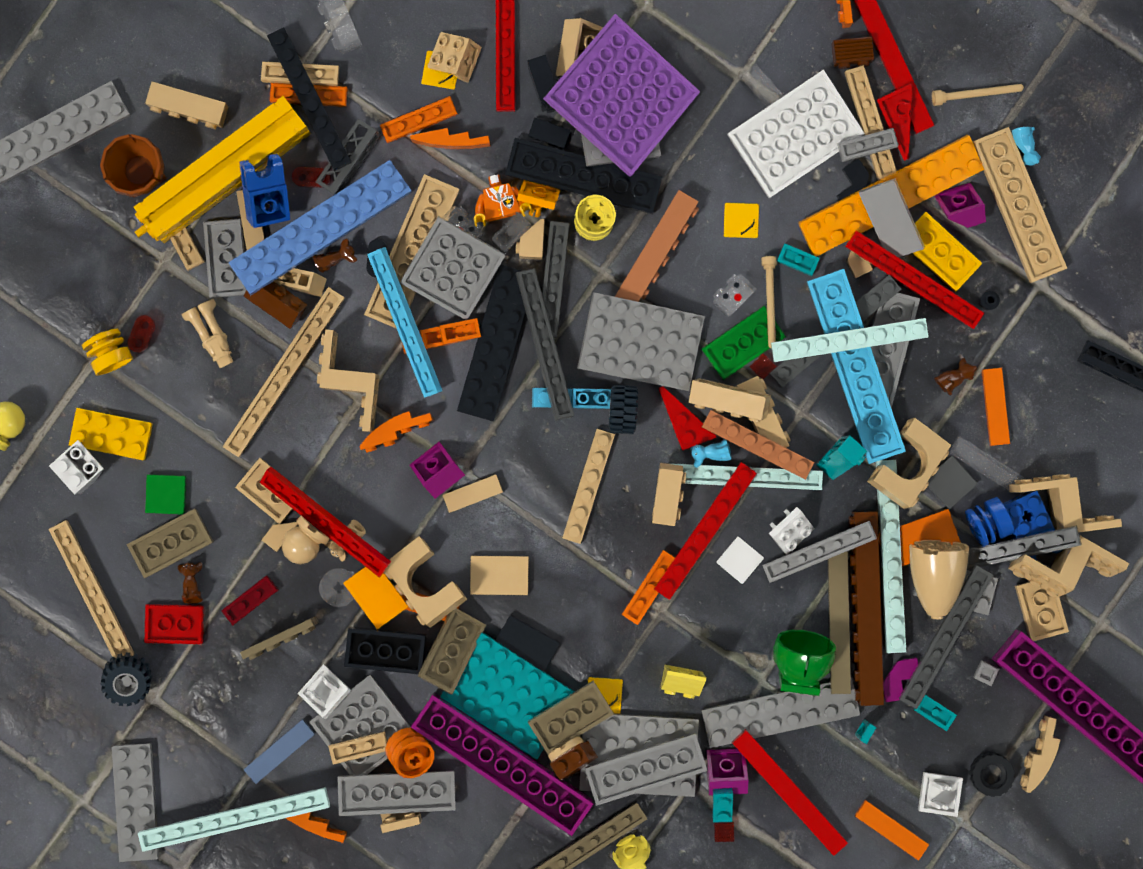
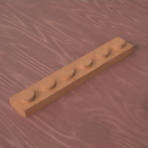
M710 410L702 425V428L805 480L815 463Z

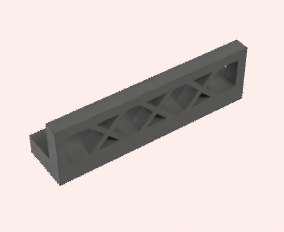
M358 119L342 142L344 148L347 144L355 142V151L348 153L351 164L344 166L342 169L330 171L332 166L329 162L316 180V183L328 190L332 195L345 189L381 136L378 131ZM361 125L368 131L364 137L357 138L356 131ZM333 174L334 182L329 187L323 183V180L327 175Z

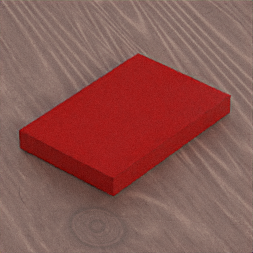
M145 605L144 643L203 644L204 605Z

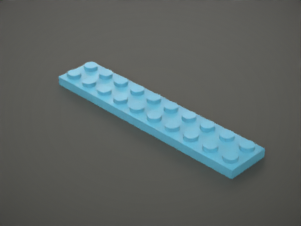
M844 269L807 281L824 334L864 328ZM871 347L831 353L862 447L867 450L865 456L868 464L906 452Z

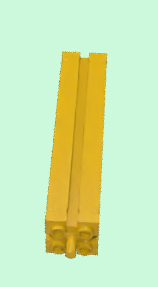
M285 97L279 98L276 103L268 106L143 199V202L135 205L134 209L137 211L135 216L144 224L134 231L135 234L141 237L148 232L156 241L161 240L163 243H166L172 236H175L242 186L240 161L249 160L254 166L255 171L264 170L267 166L269 155L277 153L281 157L299 144L302 139L311 135L307 126Z

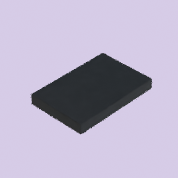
M511 615L496 639L498 643L543 672L560 644L558 641Z

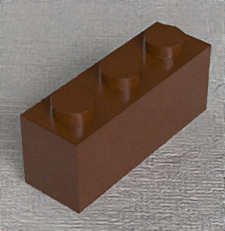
M274 281L251 296L246 290L243 296L289 329L300 320L307 307V304L300 298L294 296Z

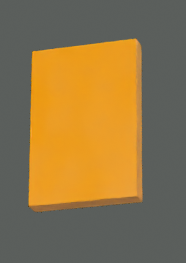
M364 567L343 582L376 629H379L409 607L385 573L379 578L367 567Z

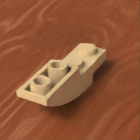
M1044 715V718L1040 721V738H1037L1035 744L1037 753L1029 751L1028 756L1024 760L1026 770L1025 775L1021 777L1020 785L1028 793H1031L1044 779L1058 751L1060 739L1053 737L1056 718Z

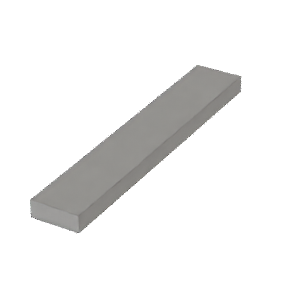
M870 521L762 566L771 583L877 539Z

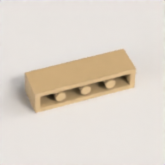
M151 82L145 102L153 112L160 114L162 111L168 112V116L177 119L182 116L187 118L186 121L198 124L199 121L205 123V126L211 129L223 128L229 108L225 102Z
M758 376L735 386L766 394L765 389H767L763 378L759 379ZM771 398L767 418L760 420V422H751L757 434L787 448L789 447L788 442L791 440L787 431L783 432L780 426L783 422L778 413L775 414L772 408L775 404Z
M697 378L692 381L689 403L695 404L694 407L713 408L712 411L716 413H724L725 411L731 413L730 415L733 417L741 418L746 416L749 417L750 421L760 422V420L767 418L771 395Z

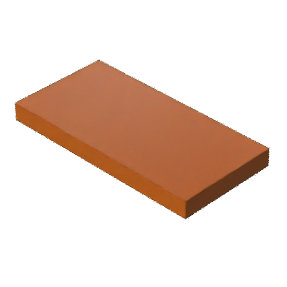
M949 509L900 526L902 566L910 564L909 545H914L915 541L941 540L940 542H949L951 545H953V542H960ZM878 534L879 546H881L880 534Z

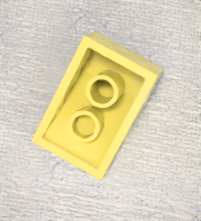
M664 665L661 689L666 694L675 695L678 692L683 693V697L694 699L695 696H700L706 682V676L702 671Z

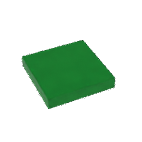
M147 475L145 513L185 514L186 476Z

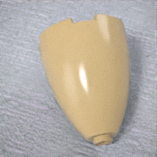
M941 540L915 541L914 545H909L913 584L921 605L932 619H943V616L950 612L960 594L966 576L969 557V546L964 543L953 542V545H951L949 542H940Z

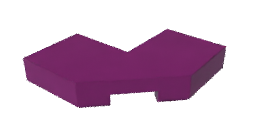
M916 657L896 661L887 677L884 678L883 694L885 702L900 700L899 697L903 692L901 680L911 678L918 665Z

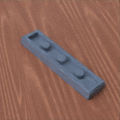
M302 719L243 770L257 784L309 740L315 732Z

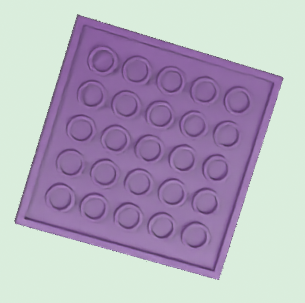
M614 14L543 99L630 177L700 91L620 17Z

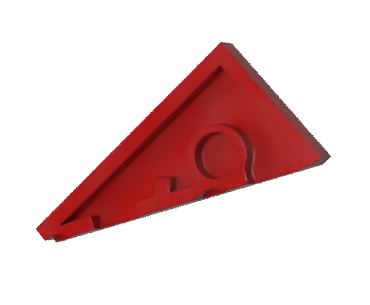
M912 84L877 99L889 129L894 128L898 149L904 161L909 159Z
M663 386L658 388L681 450L717 438L714 433L702 428L703 423Z

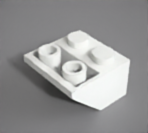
M79 440L49 465L74 495L82 494L96 481L104 470L101 464Z

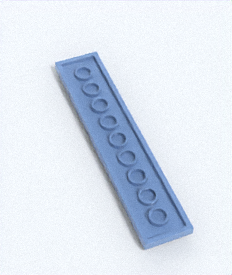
M389 160L228 263L251 296L409 195L411 189Z

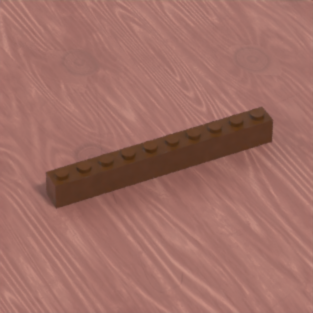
M876 511L852 512V516H849V528L870 521L877 539L854 548L853 554L850 555V565L853 566L854 573L851 574L850 580L851 585H854V593H851L852 605L855 604V612H852V623L855 624L852 640L853 643H856V651H853V661L856 662L857 670H854V681L857 682L855 701H858L860 706L884 705L878 512Z

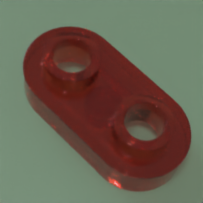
M298 167L292 173V180L299 187L323 188L316 183V180L324 168ZM304 174L306 176L305 180L300 181V175ZM327 175L323 183L329 185L331 176Z
M142 315L136 319L128 339V347L133 352L141 353L147 349L155 329V321L151 317ZM145 322L149 324L147 329L143 328ZM141 340L142 345L137 347L136 342Z

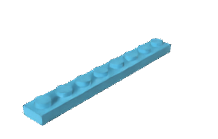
M386 247L367 254L424 398L441 392L442 388Z

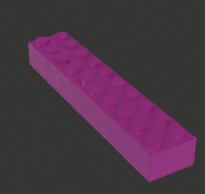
M1015 630L992 657V660L1134 779L1143 784V733L1022 631Z
M435 692L411 726L415 731L571 836L594 804L593 799L565 780H559L556 774L442 699Z

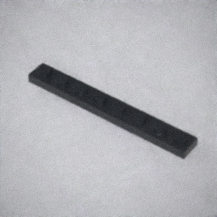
M283 27L268 34L267 37L333 170L336 171L351 164V160L285 28Z

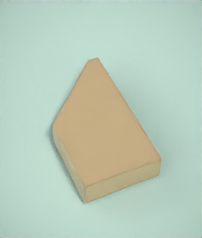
M850 251L847 264L855 279L873 270L869 262Z
M298 523L273 525L262 541L278 552L282 547V540L285 534L291 528L297 527Z

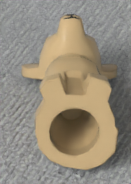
M352 520L347 526L361 538L366 533L365 528L357 520ZM329 541L326 544V547L330 548V553L333 556L339 557L341 561L346 559L345 550L334 541Z

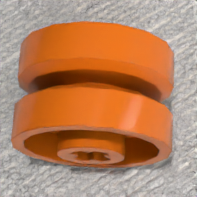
M413 728L400 729L389 738L385 747L388 760L396 772L403 778L412 779L421 776L428 771L434 761L433 748L426 738Z

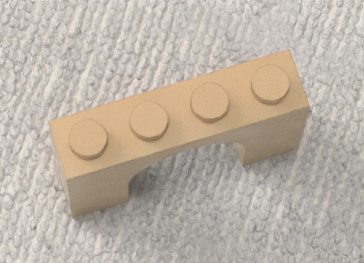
M916 418L909 419L900 431V436L912 445L920 455L921 466L917 475L910 480L904 479L887 466L880 465L876 467L867 481L903 509L913 507L918 502V495L927 488L929 478L937 473L939 463L948 456V450L951 444Z
M419 536L389 559L391 563L384 573L390 580L393 579L396 582L395 588L401 595L404 594L408 600L405 602L411 610L415 609L419 614L416 616L423 626L426 624L432 627L465 602L467 598L453 581L429 597H420L414 592L412 576L415 570L435 555L425 540Z

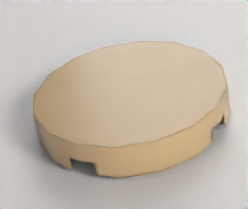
M579 736L567 741L566 744L556 748L549 754L550 761L553 762L584 741Z

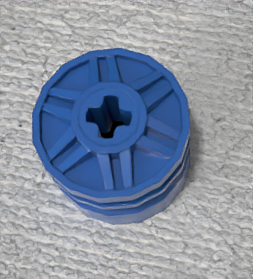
M993 497L984 502L985 511L979 505L974 506V511L972 509L965 511L968 526L982 547L989 545V541L991 543L996 542L994 532L1000 538L1014 533L1011 518L998 497Z

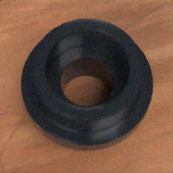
M987 291L982 294L980 303L983 308L993 310L998 307L1000 297L994 291ZM988 297L993 298L994 301L992 304L988 302Z

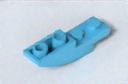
M532 388V407L551 408L546 388ZM568 389L572 408L610 409L611 389Z

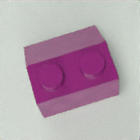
M440 442L436 443L410 464L422 485L435 499L465 476Z
M706 750L709 795H713V789L732 788L733 794H748L746 758L739 750Z

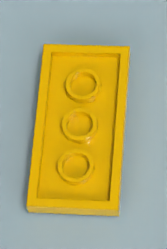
M925 212L915 222L925 247L923 250L913 254L956 292L980 267L982 262L932 216Z
M76 408L69 445L72 446L79 440L89 450L145 461L153 423Z

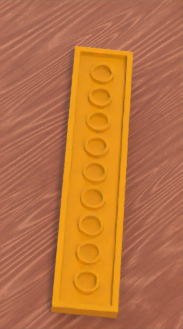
M965 135L863 189L896 178L909 209L983 171L984 168L970 135ZM859 191L798 222L812 255L816 257L848 241L854 231L863 233L873 228Z

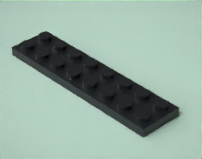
M519 138L514 139L505 176L560 189L561 191L584 197L601 195L609 199L614 205L652 215L662 181V176L636 170L629 177L613 163L586 166L585 156Z
M504 265L498 267L480 329L481 337L478 338L457 408L458 412L493 422L495 420L526 313L516 277V272L521 270Z

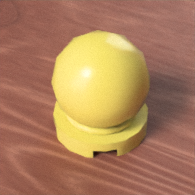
M5 401L0 402V450L6 451L10 446L8 439L15 438L22 432L25 426V415L18 405Z

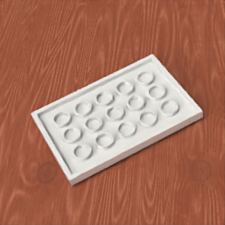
M823 69L727 135L768 198H770L839 152L837 143L861 137L865 133Z

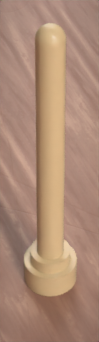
M1022 84L950 93L934 90L932 91V103L934 106H939L948 100L1021 92L1024 87Z
M766 256L761 258L764 270H766L768 346L771 348V343L776 342L773 270L777 265V257Z

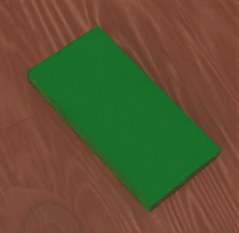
M763 306L701 349L722 380H725L770 349L768 346L767 308ZM775 321L776 342L786 338V336Z

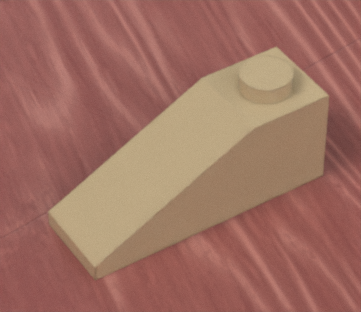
M293 268L274 280V282L287 289L322 297L327 279L314 272Z

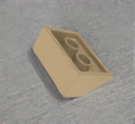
M582 18L565 19L555 76L560 78L603 27Z

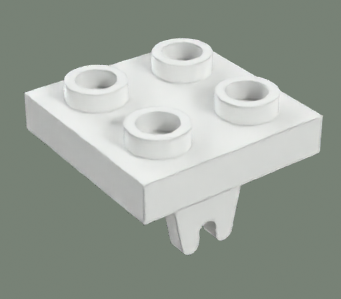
M798 507L791 513L787 509L783 511L787 517L777 526L773 522L770 524L773 530L769 535L786 555L793 551L815 529Z
M323 664L297 694L326 720L349 694L351 689Z
M923 772L918 810L958 817L963 778Z

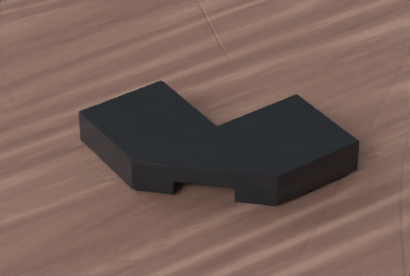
M859 158L842 169L852 186L837 195L839 201L867 187L869 173Z

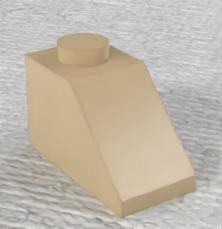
M544 219L536 222L520 237V242H516V253L519 254L520 259H543Z

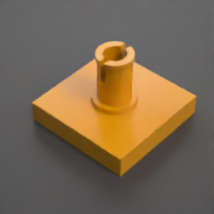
M524 180L517 200L531 204L533 213L536 210L535 217H540L542 207L555 209L561 190Z

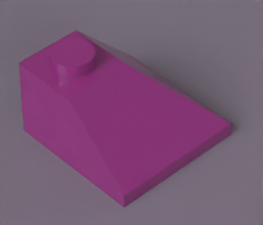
M971 183L934 195V198L949 220L967 228L986 222L985 204Z

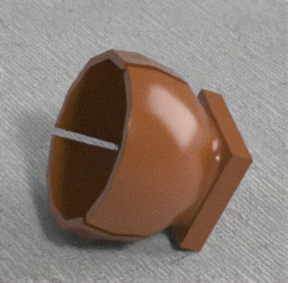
M127 134L115 138L103 151L100 163L103 178L118 194L134 198L149 194L162 181L167 179L164 174L165 166L160 149L148 138Z

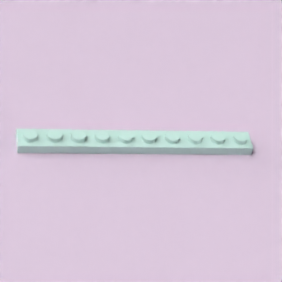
M880 460L876 462V467L885 465L897 474L896 460ZM877 489L885 653L906 652L899 505Z
M326 787L142 830L138 832L142 852L326 809L330 807Z

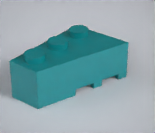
M850 435L842 436L816 465L834 480L853 466H859L866 459L865 453L867 450Z

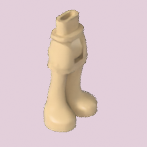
M211 299L184 312L182 317L185 321H190L203 342V348L211 355L213 362L216 361L219 368H222L234 361L230 356L232 352L229 351L227 335L221 330L213 313L216 302L214 299ZM199 311L201 312L209 328L211 329V332L213 334L212 336H210L200 318Z

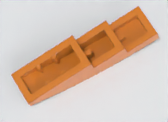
M448 128L410 135L412 143L435 148L475 149L490 147L489 136L470 139L468 132L450 135Z
M477 318L419 331L426 350L481 337Z
M312 812L286 818L299 827L321 837L342 843L346 839L347 831L329 828L330 820L313 817Z

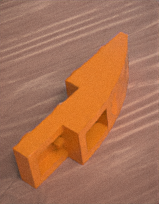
M408 411L395 416L372 431L359 446L360 450H366L367 453L377 450L376 446L384 444V447L396 444L395 440L399 439L398 431L404 434L411 432V428L419 426V429L430 426L429 422L433 421L432 414L428 413L413 418L411 412Z

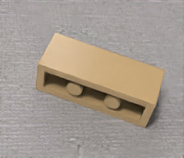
M660 463L652 523L675 526L676 520H680L681 509H678V503L683 501L684 491L681 490V484H685L686 472H683V466Z

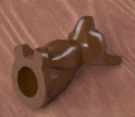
M347 238L341 242L339 251L313 256L314 263L321 273L328 271L330 267L337 265L342 259L353 263L357 261V258L354 256L355 251L349 245V239Z
M962 358L959 362V370L946 371L934 377V380L944 392L951 396L953 389L961 385L964 379L972 380L974 378L977 367L968 364L965 358Z
M191 562L178 565L179 572L185 576L182 595L184 603L193 604L203 601L195 579L196 573L201 571L203 567L201 562L196 565Z

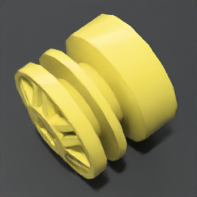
M590 195L581 200L576 208L574 218L575 229L579 235L591 241L602 240L608 236L615 223L616 212L614 205L609 199L601 195ZM592 216L596 217V224H594L593 220H591Z

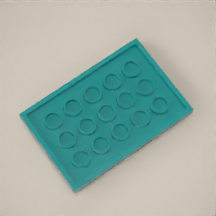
M481 633L453 694L443 691L440 697L530 756L538 759L544 748L528 724V721L575 691L541 671L490 636Z

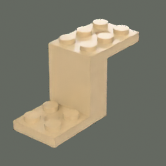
M325 329V334L321 336V345H324L323 353H320L319 365H322L321 372H318L317 384H320V388L326 390L366 393V396H362L361 407L364 408V416H360L359 427H362V431L372 432L375 427L380 376L375 373L335 370L338 333L334 330Z
M1070 474L1052 475V479L1051 476L1033 478V482L1032 479L1014 480L1015 484L1009 485V492L1047 489L1051 522L1055 530L1076 525L1079 532L1122 527L1121 519H1114V515L1082 518L1077 477H1070Z
M1080 535L1082 545L1063 549L1062 552L1057 554L1051 569L1026 554L1012 561L1008 569L1012 570L1013 574L1017 577H1024L1029 580L1031 585L1045 589L1050 596L1060 597L1074 590L1085 566L1097 569L1105 577H1112L1125 571L1129 563Z

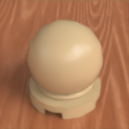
M302 515L296 520L299 527L291 528L282 540L284 556L292 563L300 565L316 558L320 544L326 545L330 540L328 536L318 531Z

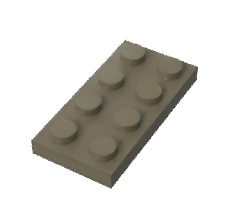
M193 509L126 545L143 577L147 578L212 544L213 540L197 509Z
M457 608L450 612L418 677L449 694H453L477 645L476 641L480 634L483 633L486 624Z
M314 616L241 651L240 654L243 659L249 657V660H252L264 654L262 651L264 649L269 652L281 646L280 642L283 640L286 644L298 637L297 634L300 632L302 635L313 631L316 629L315 625L319 623L318 619Z
M593 680L530 719L528 724L549 755L556 748L566 744L567 741L582 735L614 715V712Z

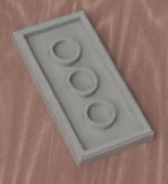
M896 178L859 191L861 200L884 249L897 257L924 249V243Z
M241 219L203 222L209 298L244 296L246 289L228 263L245 252Z

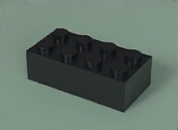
M349 627L344 667L419 674L424 664L427 634Z

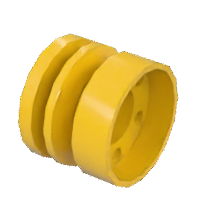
M119 329L100 332L82 344L83 350L88 351L86 353L88 358L97 357L91 362L96 376L117 370L133 360L128 347L118 348L124 342V338L119 337L121 335Z

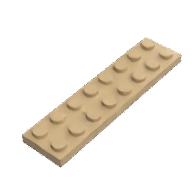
M1009 127L973 141L984 168L983 171L1029 282L1033 283L1067 269Z
M424 174L389 255L399 282L437 217L440 216L445 220L448 219L460 189ZM377 283L364 315L396 328L380 285ZM400 284L410 308L416 292Z

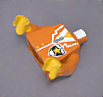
M493 175L488 177L490 188L483 189V194L478 197L475 206L474 224L477 227L478 222H483V225L486 226L487 222L521 215V213L525 217V211L530 210L532 214L533 210L529 203L517 200L519 190L516 187H511L509 183L501 184L500 175Z

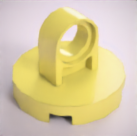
M634 834L626 836L616 844L618 848L615 852L613 851L612 855L614 862L620 869L647 868L645 862L649 858L651 849L650 844L642 835L640 837H636Z

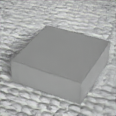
M981 660L973 678L992 686L1000 669Z

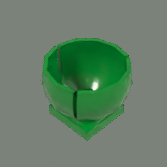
M807 630L780 632L773 647V660L779 668L780 690L819 696L821 690L819 681L829 674L836 658V646L833 641L819 633Z

